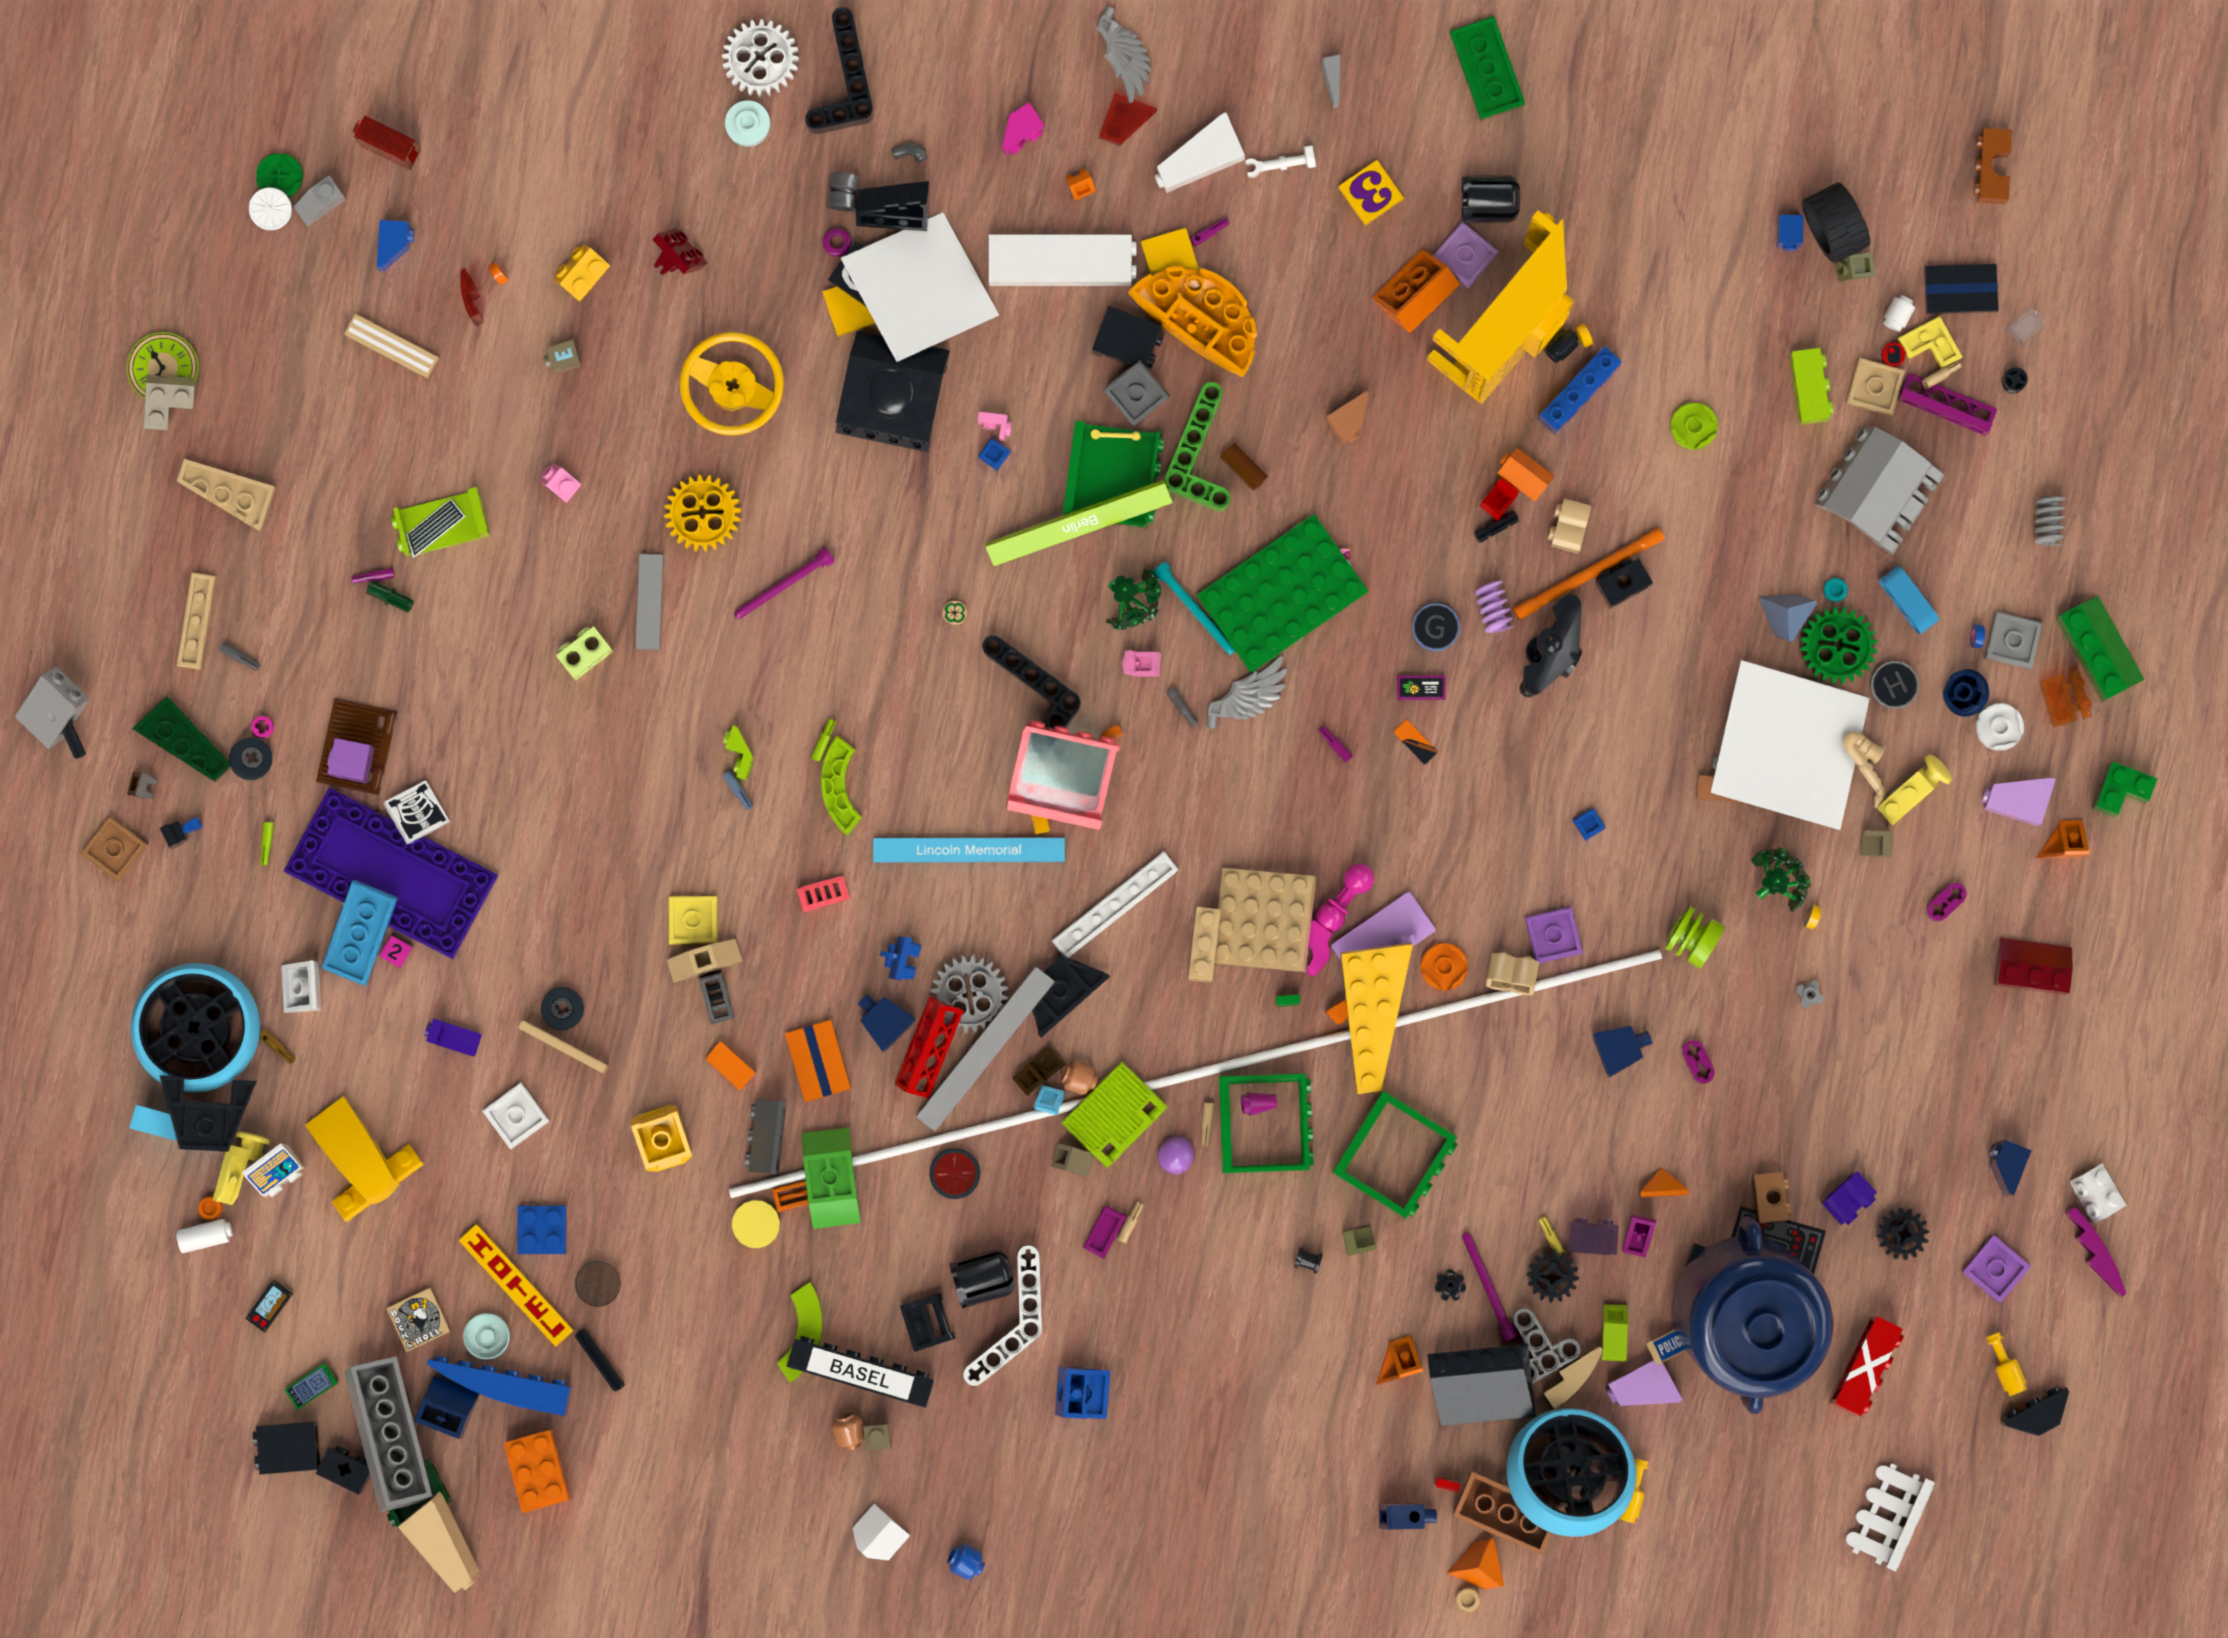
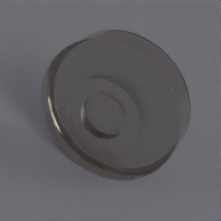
M593 1261L587 1263L576 1275V1293L587 1305L594 1307L609 1305L620 1293L621 1277L616 1268L607 1262Z

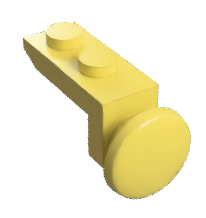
M1927 755L1924 758L1927 767L1923 766L1877 807L1892 826L1940 784V780L1945 784H1949L1952 781V775L1948 768L1934 755Z
M236 1132L235 1136L242 1138L240 1147L231 1145L229 1151L225 1152L213 1201L233 1205L239 1195L244 1177L242 1172L246 1169L248 1160L258 1161L262 1158L264 1144L270 1145L269 1139L250 1132Z

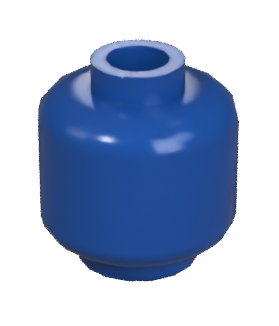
M967 1544L953 1547L947 1559L950 1571L967 1580L972 1579L975 1575L979 1576L985 1566V1563L982 1562L983 1555L981 1551Z

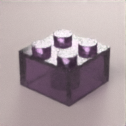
M1573 1218V1222L1567 1223L1565 1252L1617 1255L1619 1226L1613 1225V1220H1597V1224H1591L1587 1218Z

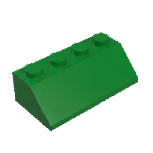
M2098 596L2056 618L2101 702L2145 680Z

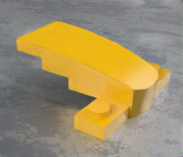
M344 1096L305 1124L321 1149L353 1185L332 1201V1204L346 1222L369 1205L379 1203L388 1198L397 1189L402 1180L424 1165L409 1144L386 1160L377 1142L372 1138L364 1123Z

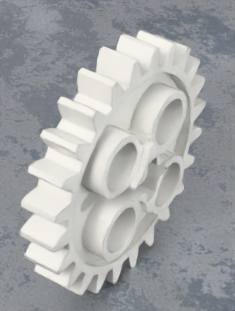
M761 19L759 25L756 26L754 21L751 20V27L747 28L743 23L742 32L734 29L736 37L728 36V41L731 45H724V50L729 53L723 54L722 58L729 62L724 63L723 67L724 69H731L726 73L727 78L734 77L732 85L735 86L740 83L739 90L741 92L747 87L750 96L754 90H757L759 97H761L762 91L765 90L768 96H771V89L774 88L779 93L778 85L782 84L787 87L785 79H794L790 71H798L797 66L793 64L799 62V57L793 55L799 52L798 47H791L795 40L794 38L787 40L790 33L788 30L781 33L782 25H778L774 29L773 21H770L765 26L763 19ZM759 37H765L768 40L766 45L761 47L757 46L755 41ZM774 43L777 44L775 48L768 51ZM742 53H748L750 59L743 63L738 61V56ZM758 54H759L760 56H764V57H765V61H763V62H762L761 60H758V61H757L756 56H757ZM775 54L784 56L782 62L777 64L773 63L771 58ZM752 66L751 70L746 73L745 70ZM757 70L766 71V76L763 79L754 78V73Z

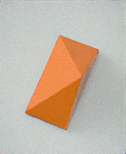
M1662 1168L1639 1192V1198L1689 1195V1189Z

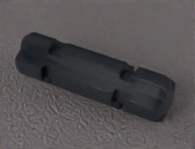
M1514 511L1505 514V517H1500L1498 521L1494 520L1485 525L1484 529L1476 530L1474 535L1477 541L1482 543L1489 536L1492 537L1507 529L1509 525L1512 526L1518 523L1519 518Z

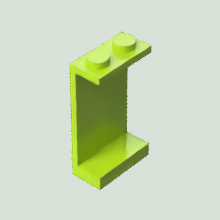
M478 488L467 489L468 493L401 510L398 507L393 508L395 515H391L394 529L399 530L400 538H397L399 551H404L407 557L413 556L406 534L450 499H452L465 517L419 554L489 537L490 532Z

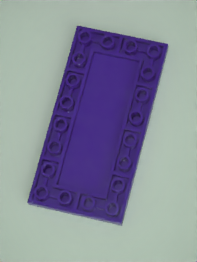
M331 788L325 794L283 871L342 903L346 900L353 880L398 897L388 927L452 960L456 956L499 877L488 869L424 836L407 845L393 820Z

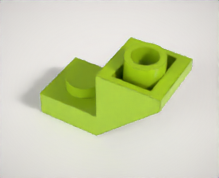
M732 726L731 731H726L723 743L726 744L725 748L727 751L743 755L742 759H737L734 772L737 773L736 777L747 782L754 758L738 727Z
M1603 1304L1602 1360L1626 1361L1628 1305Z

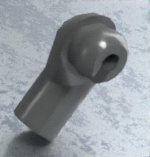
M907 142L891 149L895 160L907 155L914 157L916 162L919 163L927 159L926 149L922 145L913 142Z

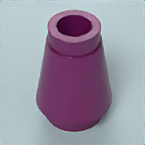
M1247 1092L1246 1095H1241L1240 1098L1242 1113L1249 1116L1277 1108L1275 1094Z

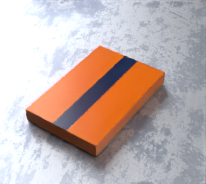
M831 1020L785 1033L805 1103L851 1089Z

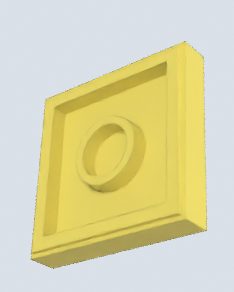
M669 896V945L717 943V896Z

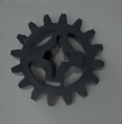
M1898 1208V1214L1890 1210V1218L1885 1216L1881 1218L1885 1222L1884 1225H1877V1228L1882 1230V1233L1877 1234L1876 1238H1882L1883 1240L1879 1247L1886 1246L1885 1254L1888 1255L1893 1252V1259H1897L1900 1254L1903 1260L1908 1259V1254L1913 1258L1917 1257L1916 1250L1923 1252L1924 1248L1921 1244L1929 1242V1240L1924 1238V1234H1928L1930 1231L1923 1229L1927 1222H1920L1918 1220L1921 1216L1920 1213L1913 1216L1912 1209H1908L1904 1213L1903 1208ZM1902 1218L1899 1225H1890L1895 1219ZM1912 1221L1917 1226L1918 1233H1915L1912 1229ZM1905 1227L1908 1237L1903 1238L1901 1241V1236L1897 1234V1231ZM1887 1234L1892 1236L1894 1240L1893 1246L1890 1244ZM1910 1241L1916 1243L1912 1248L1903 1250L1906 1243Z
M1554 1250L1552 1255L1549 1256L1548 1252L1544 1251V1258L1541 1259L1537 1255L1535 1256L1537 1264H1529L1533 1272H1527V1276L1532 1277V1280L1528 1282V1286H1535L1532 1293L1540 1292V1300L1548 1296L1550 1303L1553 1302L1554 1297H1557L1559 1302H1561L1563 1294L1570 1297L1569 1289L1576 1290L1577 1288L1573 1281L1579 1280V1276L1574 1275L1578 1267H1571L1574 1260L1573 1258L1566 1260L1565 1252L1561 1256H1557V1251ZM1550 1261L1547 1269L1538 1270L1544 1262ZM1559 1262L1566 1266L1569 1273L1563 1272L1558 1267ZM1551 1270H1555L1556 1275H1560V1278H1557L1555 1282H1551L1549 1277L1542 1275L1550 1274ZM1537 1280L1544 1281L1548 1286L1547 1291L1539 1285ZM1561 1282H1568L1564 1289L1556 1292L1557 1286Z

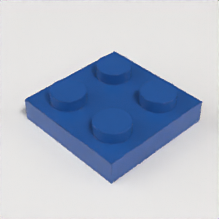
M518 1206L517 1254H566L567 1206Z

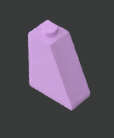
M2044 778L1993 784L1990 786V789H1985L1981 801L1985 803L1983 809L2039 827L2042 825L2056 779Z
M1654 1359L1607 1384L1609 1389L1606 1393L1612 1404L1616 1402L1618 1406L1677 1403L1682 1401L1664 1364L1656 1365Z

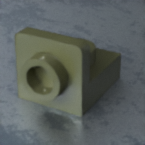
M1872 253L1851 255L1837 262L1836 273L1838 281L1874 277L1875 270Z

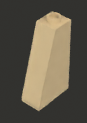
M439 1491L408 1516L398 1528L454 1593L460 1588H463L465 1591L475 1582L473 1577L479 1572V1569L443 1495Z

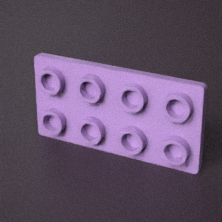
M1407 892L1334 942L1331 947L1341 960L1340 952L1411 942L1413 944L1412 947H1414L1434 933L1436 929L1412 894Z

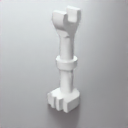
M1313 145L1303 147L1304 155L1287 158L1279 156V159L1264 162L1252 158L1245 161L1246 165L1256 166L1255 171L1248 172L1247 175L1249 178H1255L1260 172L1278 168L1287 170V167L1306 164L1308 168L1316 167Z

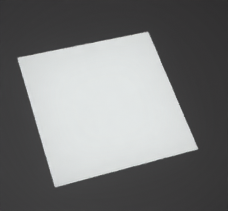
M1741 660L1711 793L1840 830L1855 767V761L1845 751L1843 737L1849 731L1856 730L1862 733L1870 698Z

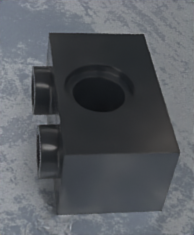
M1630 558L1619 565L1621 569L1613 573L1611 570H1608L1598 576L1600 580L1597 581L1596 586L1609 609L1652 586L1653 582L1640 559L1633 561ZM1620 576L1627 577L1629 586L1625 588L1620 587L1617 584V578Z

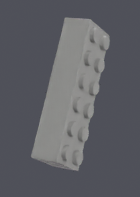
M397 1357L349 1367L344 1374L379 1512L426 1502L432 1497Z

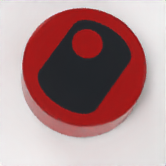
M1898 343L1887 344L1881 352L1883 363L1892 367L1900 366L1906 357L1905 349Z

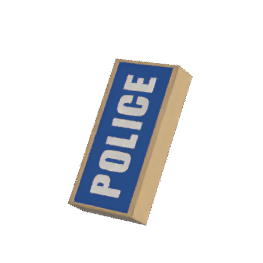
M1675 1329L1646 1343L1656 1365L1686 1351Z

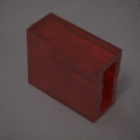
M365 115L362 121H357L353 129V133H355L354 138L361 147L411 171L421 151L416 140Z

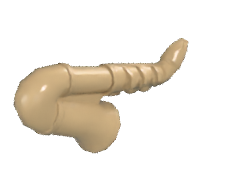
M1856 730L1849 731L1843 737V746L1846 753H1849L1858 765L1861 773L1875 790L1876 795L1873 799V807L1877 808L1884 799L1885 789L1877 773L1872 770V764L1868 763L1867 760L1871 759L1874 764L1877 763L1883 755L1885 746L1872 743L1863 733Z

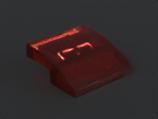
M463 268L460 273L461 294L466 311L473 324L477 326L484 321L473 301L481 298V295L466 268Z

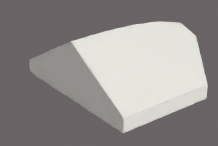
M873 1504L852 1528L857 1549L867 1558L889 1560L910 1536L876 1504Z

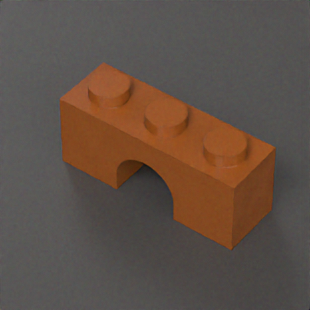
M1983 128L1980 135L1976 136V149H1980L1979 158L1975 159V172H1978V181L1974 182L1973 195L1977 196V203L2006 204L2009 200L2010 176L1996 174L1992 169L1991 163L1997 157L2008 158L2011 154L2012 129Z

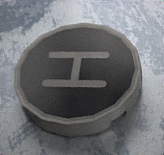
M1892 661L1884 663L1875 671L1870 688L1878 704L1890 709H1900L1906 707L1915 699L1918 693L1919 681L1917 674L1910 666L1903 662Z

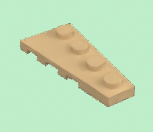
M187 459L183 460L177 482L257 531L262 532L276 489L275 486Z

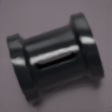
M1300 1247L1294 1267L1298 1268L1300 1266L1313 1270V1273L1317 1274L1323 1253L1314 1254L1304 1251V1248Z

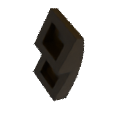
M1049 1046L1032 1062L1015 1074L1012 1079L1028 1096L1064 1067L1066 1063L1056 1050Z

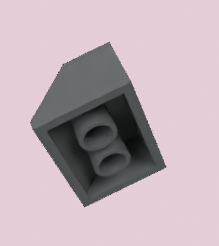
M756 1100V1105L752 1104L750 1119H754L753 1129L749 1128L747 1140L748 1143H751V1152H746L745 1167H749L748 1172L779 1175L787 1106L785 1102Z

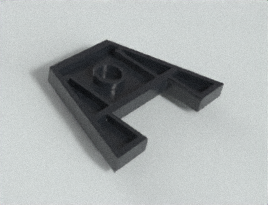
M159 1075L178 1148L184 1150L228 1152L257 1081L232 1079L230 1103L183 1101L184 1077Z

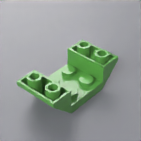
M850 1128L801 1133L803 1162L813 1229L861 1223L851 1152Z

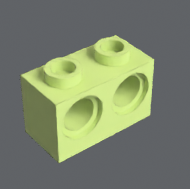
M594 626L591 629L589 627L584 628L577 634V640L573 643L567 642L558 649L560 653L556 657L575 680L579 679L613 652ZM592 638L599 641L598 647L595 650H588L586 647L587 642ZM572 653L580 655V660L575 665L568 664V657Z

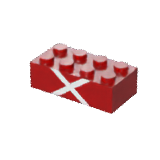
M1871 1316L1830 1404L1854 1416L1861 1417L1862 1414L1868 1413L1873 1403L1869 1399L1873 1392H1878L1883 1382L1880 1376L1883 1370L1889 1369L1894 1359L1891 1353L1894 1348H1899L1904 1338V1335L1901 1334L1903 1328L1878 1316Z

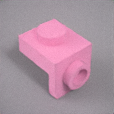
M555 463L543 471L542 478L539 480V482L566 503L582 485Z
M1125 650L1122 659L1123 673L1134 677H1159L1161 653Z

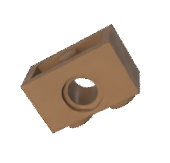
M1783 1172L1753 1175L1752 1182L1757 1223L1767 1224L1788 1221V1216H1792L1791 1202L1786 1201L1785 1192H1789L1788 1178L1783 1176ZM1768 1192L1777 1193L1779 1197L1777 1204L1772 1205L1768 1203L1766 1199Z

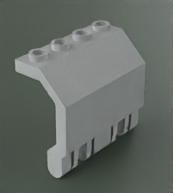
M1865 426L1857 433L1856 441L1852 447L1845 451L1839 467L1835 468L1830 474V480L1827 485L1817 494V500L1814 505L1821 510L1831 511L1846 519L1869 536L1877 546L1893 555L1898 548L1897 543L1900 544L1903 540L1898 533L1891 529L1894 523L1903 530L1909 531L1911 528L1909 523L1913 524L1924 508L1923 504H1926L1929 500L1917 488L1922 484L1928 490L1935 491L1937 488L1935 484L1939 485L1945 475L1903 441L1877 427Z

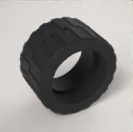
M1837 182L1803 199L1802 207L1809 228L1829 261L1837 263L1869 247L1871 241L1865 220L1852 195L1842 183Z

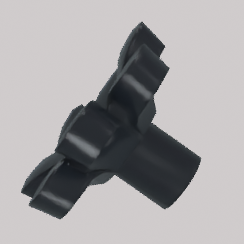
M1451 1269L1447 1270V1276L1439 1274L1437 1280L1440 1284L1435 1285V1291L1437 1293L1442 1292L1441 1299L1447 1301L1450 1296L1454 1301H1458L1460 1299L1459 1292L1464 1293L1466 1291V1286L1461 1284L1464 1281V1276L1462 1274L1454 1276L1455 1272Z

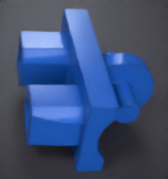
M898 936L896 945L889 943L887 952L880 951L879 956L886 958L884 967L891 968L889 979H914L916 967L906 965L908 956L918 958L921 945L911 941L912 938Z

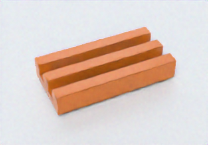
M806 1180L771 1189L777 1212L809 1205L808 1199L784 1206L780 1205L782 1201L808 1195L807 1190L778 1197L779 1192L805 1186Z

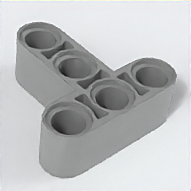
M1519 1309L1514 1313L1512 1317L1513 1325L1518 1330L1524 1344H1528L1529 1353L1532 1356L1530 1359V1367L1534 1372L1532 1383L1579 1356L1580 1345L1573 1339H1565L1552 1346L1531 1310ZM1522 1312L1530 1316V1323L1525 1327L1519 1325L1517 1321L1518 1315ZM1535 1333L1542 1337V1344L1537 1348L1531 1346L1529 1342L1530 1336ZM1568 1342L1575 1346V1353L1570 1357L1565 1356L1562 1351L1564 1344ZM1547 1354L1554 1358V1365L1549 1369L1544 1368L1541 1363L1542 1358Z

